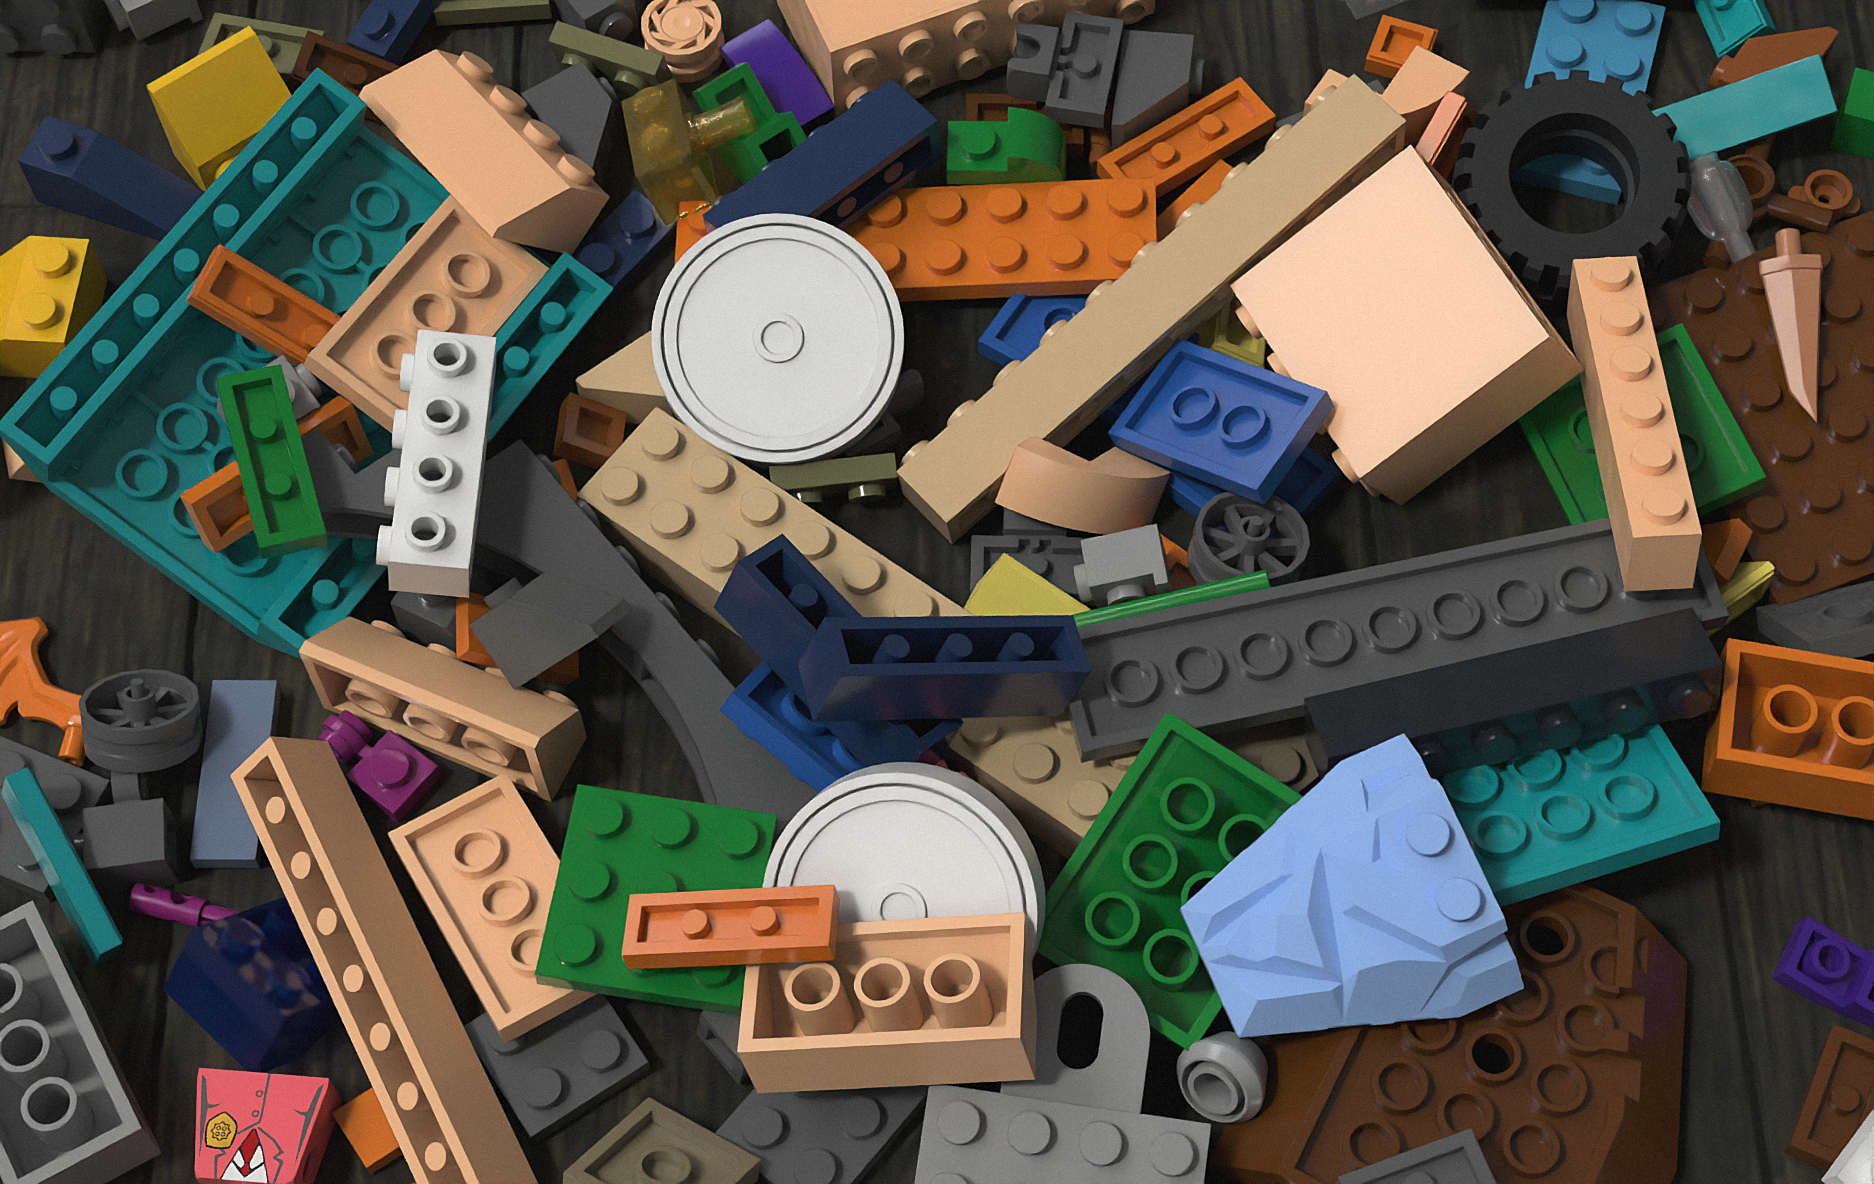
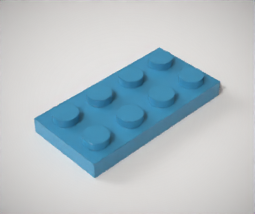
M1547 0L1525 88L1527 89L1532 86L1533 78L1536 74L1553 71L1555 72L1556 80L1568 79L1570 70L1589 71L1588 80L1604 83L1606 76L1610 75L1624 81L1622 90L1632 96L1638 90L1645 93L1666 7L1638 0ZM1551 154L1538 157L1519 168L1512 177L1513 181L1615 205L1618 204L1621 189L1617 182L1602 166L1587 158L1572 154Z

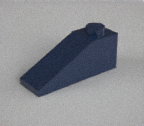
M48 115L44 117L18 160L37 202L158 241H162L205 193L202 189L99 131Z

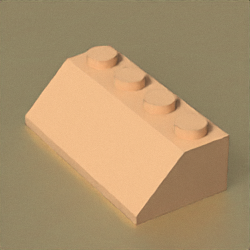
M435 49L364 86L359 94L360 99L367 104L377 117L492 238L560 253L566 252L572 255L609 199V196L593 181L592 178L595 175L593 169L579 158L567 154L558 145L561 139L560 136L546 124L533 119L524 110L527 105L525 100L511 89L499 85L491 77L494 71L493 68L473 53L463 51L461 56Z
M348 616L305 640L298 651L325 709L338 714L347 710L357 716L366 726L383 733L391 730L407 743L489 777L495 778L506 772L516 788L550 802L553 801L587 738L580 710L566 696L551 690H545L542 694H539L522 686L514 690L500 669L486 667L483 671L463 663V660L457 659L456 653L452 650L434 643L429 644L427 648L407 640L401 631L382 621L375 620L370 625Z
M1021 912L838 923L835 960L746 964L737 1053L757 1093L1035 1080L1037 1010L1026 914Z

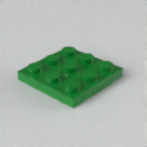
M1680 323L1656 334V342L1698 517L1767 487L1766 475L1683 324ZM1578 374L1516 420L1569 526L1609 518L1580 376Z
M578 784L536 966L535 978L537 984L741 1016L746 964L628 969L622 957L629 898L631 894L763 888L765 871L775 845L778 814Z

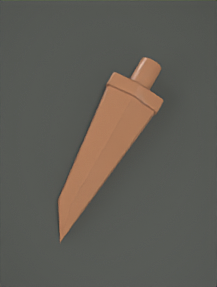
M1787 228L1775 234L1777 257L1759 262L1760 280L1763 282L1788 391L1817 423L1821 276L1823 273L1822 256L1820 254H1802L1800 231Z

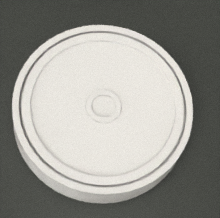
M780 213L760 214L730 222L712 231L695 243L676 263L668 275L655 305L651 331L652 356L663 394L671 410L682 424L704 442L731 455L746 466L760 469H769V466L823 461L843 453L860 441L875 426L887 409L895 393L903 362V318L898 298L887 274L870 252L854 238L830 224L810 217Z
M914 762L884 763L854 771L836 780L817 794L789 822L777 840L765 871L763 888L834 884L840 897L838 923L1025 912L1028 921L1031 960L1037 951L1042 936L1046 904L1044 880L1037 854L1026 831L1006 805L989 790L960 773L939 766Z

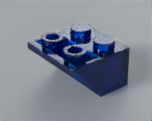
M286 897L193 928L163 987V990L247 1072L265 1073L299 1059L341 1019Z

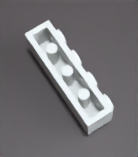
M418 329L415 354L403 353L400 371V391L410 392L407 410H395L392 433V448L402 449L400 468L388 467L384 494V505L395 507L392 526L380 525L376 555L377 565L388 566L389 590L469 598L496 373V337Z

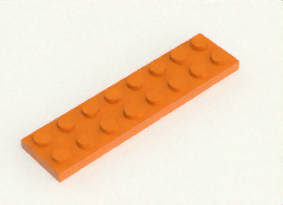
M1155 177L900 188L845 228L843 232L859 242L878 261L887 274L899 302L1011 297L1012 294H1027V296L1091 294L1104 281H1116L1130 268L1132 259L1143 246L1151 241H1157ZM721 197L679 198L674 266L695 243L708 235L702 215L710 210Z

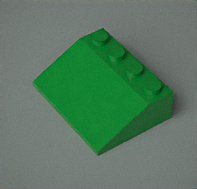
M1167 711L1045 895V920L1036 953L1055 967L1069 964H1090L1117 974L1135 990L1141 999L1148 1016L1150 1033L1180 1053L1184 1049L1189 1051L1190 1046L1194 1042L1210 1035L1225 1009L1186 926L1180 908L1242 851L1254 843L1303 796Z

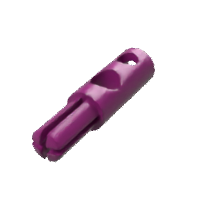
M138 882L133 887L129 898L128 907L132 912L163 920L176 921L186 926L198 929L204 926L243 936L249 928L250 916L247 913L212 905L207 899L185 896L164 888Z

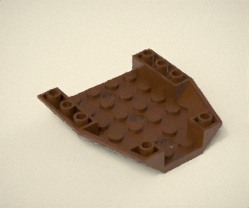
M1582 882L1500 907L1508 928L1504 934L1516 957L1524 989L1459 1018L1438 1020L1432 1018L1400 1021L1385 1025L1370 1026L1368 1024L1328 1028L1321 1031L1270 1035L1262 1051L1268 1064L1263 1105L1250 1120L1226 1124L1206 1167L1241 1184H1335L1337 1178L1341 1175L1471 1128L1496 1184H1671L1677 1170L1687 961L1637 907ZM1538 926L1551 928L1561 937L1564 948L1555 955L1540 954L1529 945L1526 933ZM1481 1043L1497 1044L1508 1054L1510 1068L1499 1074L1487 1073L1481 1070L1474 1062L1472 1049Z

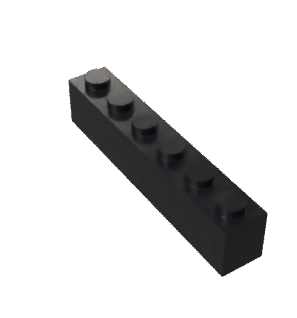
M1693 607L1306 697L1304 698L1305 742L1319 778L1322 780L1340 761L1404 733L1420 755L1430 778L1434 779L1446 773L1485 764L1494 765L1518 756L1548 749H1562L1573 743L1612 734H1625L1641 727L1679 718H1693L1702 713L1717 710L1723 663Z

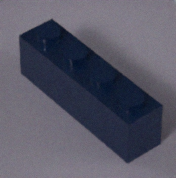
M891 78L876 90L860 96L851 108L829 124L816 128L804 142L782 158L775 159L766 164L757 176L735 192L719 198L712 208L702 215L707 234L730 222L745 217L774 213L810 217L843 231L943 157L938 121Z
M783 533L736 563L713 607L808 708L809 704L798 662L821 622L827 617H862ZM961 718L822 722L865 768L894 762L925 763L935 766L964 724Z
M1073 615L827 617L821 622L798 662L813 722L1060 716L1091 673Z

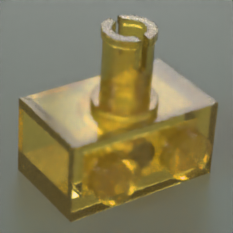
M675 78L655 87H647L636 95L621 101L635 176L665 225H669L714 205L719 199V194L712 167L710 149L748 132L752 133L758 130L755 117L744 95L736 96V99L696 115Z

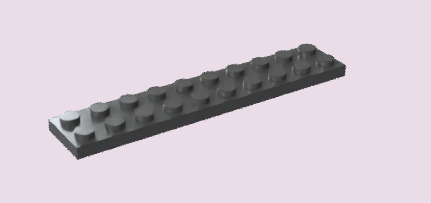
M1604 518L1078 627L1077 629L1091 668V673L1066 709L1080 761L1083 763L1142 750L1167 711L1203 734L1211 736L1304 716V698L1691 607H1693L1704 630L1708 631L1724 627L1729 613L1702 543H1700L1693 588L1625 592L1610 518Z

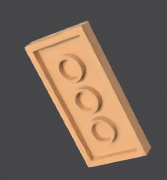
M450 194L310 352L303 367L390 433H393L395 410L408 409L410 392L400 391L403 353L415 354L418 329L494 337L546 275L549 268L517 243L492 238Z
M506 772L387 833L396 853L504 1044L598 994L537 984L535 971L560 860Z

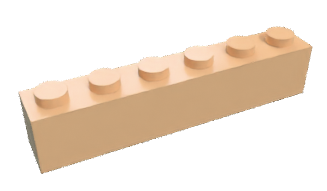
M1637 257L1574 259L1566 315L1575 357L1585 369L1579 373L1625 592L1693 588L1702 531Z

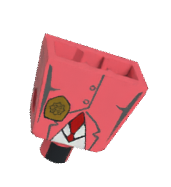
M199 1068L197 1076L195 1140L196 1180L200 1184H313L336 1123L332 1113L339 1109L342 1103V1099L331 1080L321 1077Z

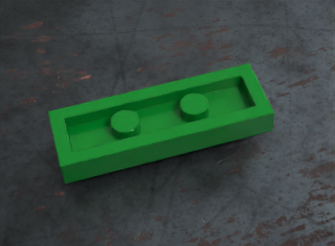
M281 364L216 377L218 393L261 560L326 546V530Z

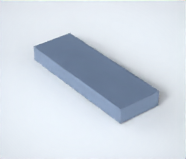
M213 680L190 853V861L194 868H261L263 846L230 775L270 736L276 737L281 688L277 680Z

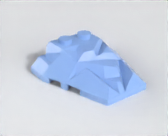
M1404 733L1340 761L1315 787L1295 805L1291 806L1254 843L1242 851L1180 908L1182 917L1237 1038L1321 1031L1328 1028L1368 1024L1370 1026L1385 1025L1400 1021L1436 1018V1020L1459 1018L1524 989L1516 957L1504 934L1508 928L1501 909L1443 787L1437 779L1430 778L1420 755Z

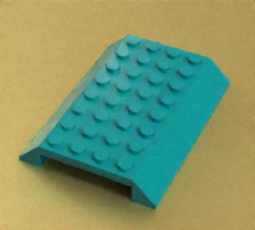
M318 67L0 420L1 438L51 492L255 642L299 659L301 657L298 651L304 641L350 616L385 573L388 566L376 564L378 541L363 538L327 537L326 546L261 560L254 530L216 554L204 545L180 495L236 460L227 424L216 411L219 398L216 377L259 369L279 357L185 302L213 249L221 244L342 317L450 195L436 178L364 126L363 122L367 104ZM517 243L547 266L549 270L494 336L496 337V373L487 446L613 292L614 288L566 252L552 266L526 245ZM317 380L322 395L316 400L320 407H322L340 394ZM352 404L374 454L357 464L360 472L396 448H392V433Z

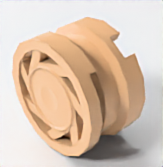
M653 0L647 6L641 17V31L645 40V49L664 55L674 78L673 82H696L708 77L719 68L724 58L719 48L725 44L722 32L721 13L715 2L712 0ZM663 8V11L658 14L657 11Z

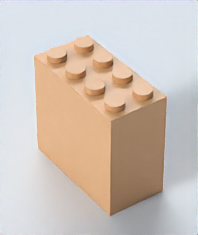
M1409 145L1230 285L1242 303V306L1235 310L1238 318L1254 338L1259 340L1263 337L1274 351L1267 357L1273 370L1277 374L1328 392L1334 407L1317 432L1321 435L1327 432L1339 447L1332 453V457L1341 471L1354 484L1360 480L1373 497L1376 498L1382 493L1400 506L1585 370L1452 186L1412 145Z

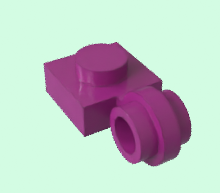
M344 710L338 717L330 715L321 724L324 732L317 740L328 741L337 761L344 765L353 757L359 761L345 776L350 787L397 823L406 816L442 777L438 765L391 730L371 748L366 743L373 737L372 732L357 716L347 710Z

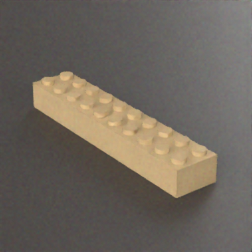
M658 407L654 408L576 495L577 500H583L593 510L601 526L600 532L614 548L618 545L624 547L632 555L641 570L738 636L740 635L713 607L736 563L782 533L862 617L974 616L731 455L704 442L684 424ZM1065 708L1060 716L961 718L964 724L940 760L949 759L955 761L960 772L967 774L1003 802L1017 818L1024 830L1069 860L1140 751L1081 763L1068 712Z

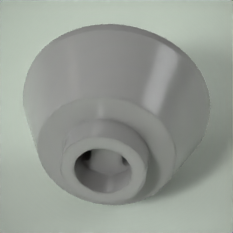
M1219 1032L1194 1042L1190 1046L1189 1051L1184 1049L1180 1054L1176 1068L1179 1085L1187 1102L1198 1113L1217 1122L1241 1123L1253 1118L1261 1109L1266 1090L1268 1064L1263 1052L1251 1039L1247 1037L1237 1038L1235 1032Z

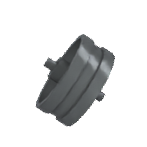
M1230 491L1215 495L1201 507L1187 552L1189 572L1198 585L1256 572L1259 568L1261 570L1267 569L1272 587L1298 582L1310 546L1308 527L1297 510L1277 496L1271 495L1265 505ZM1226 525L1231 534L1215 528ZM1271 534V535H1273V536H1274L1275 538H1277V539H1268V538H1269V535ZM1208 546L1224 550V552L1214 556ZM1273 556H1291L1293 563L1286 567Z
M141 669L120 672L103 678L87 688L79 700L85 755L97 766L114 772L143 773L171 767L183 762L197 752L203 741L197 686L187 677L170 671Z

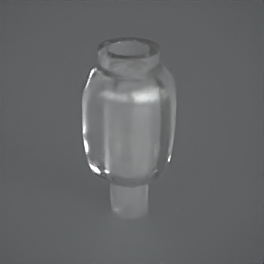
M1716 151L1690 161L1685 173L1692 177V189L1686 208L1701 233L1709 239L1718 242L1723 241L1733 263L1756 253L1746 232L1753 219V207L1748 190L1738 169L1728 161H1720Z

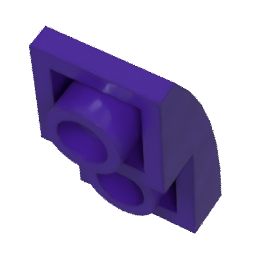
M770 19L720 46L719 51L730 68L739 63L748 62L775 112L792 111L802 130L833 112L835 106L814 74Z
M1809 916L1796 922L1772 979L1819 1005L1874 1028V947L1866 951Z

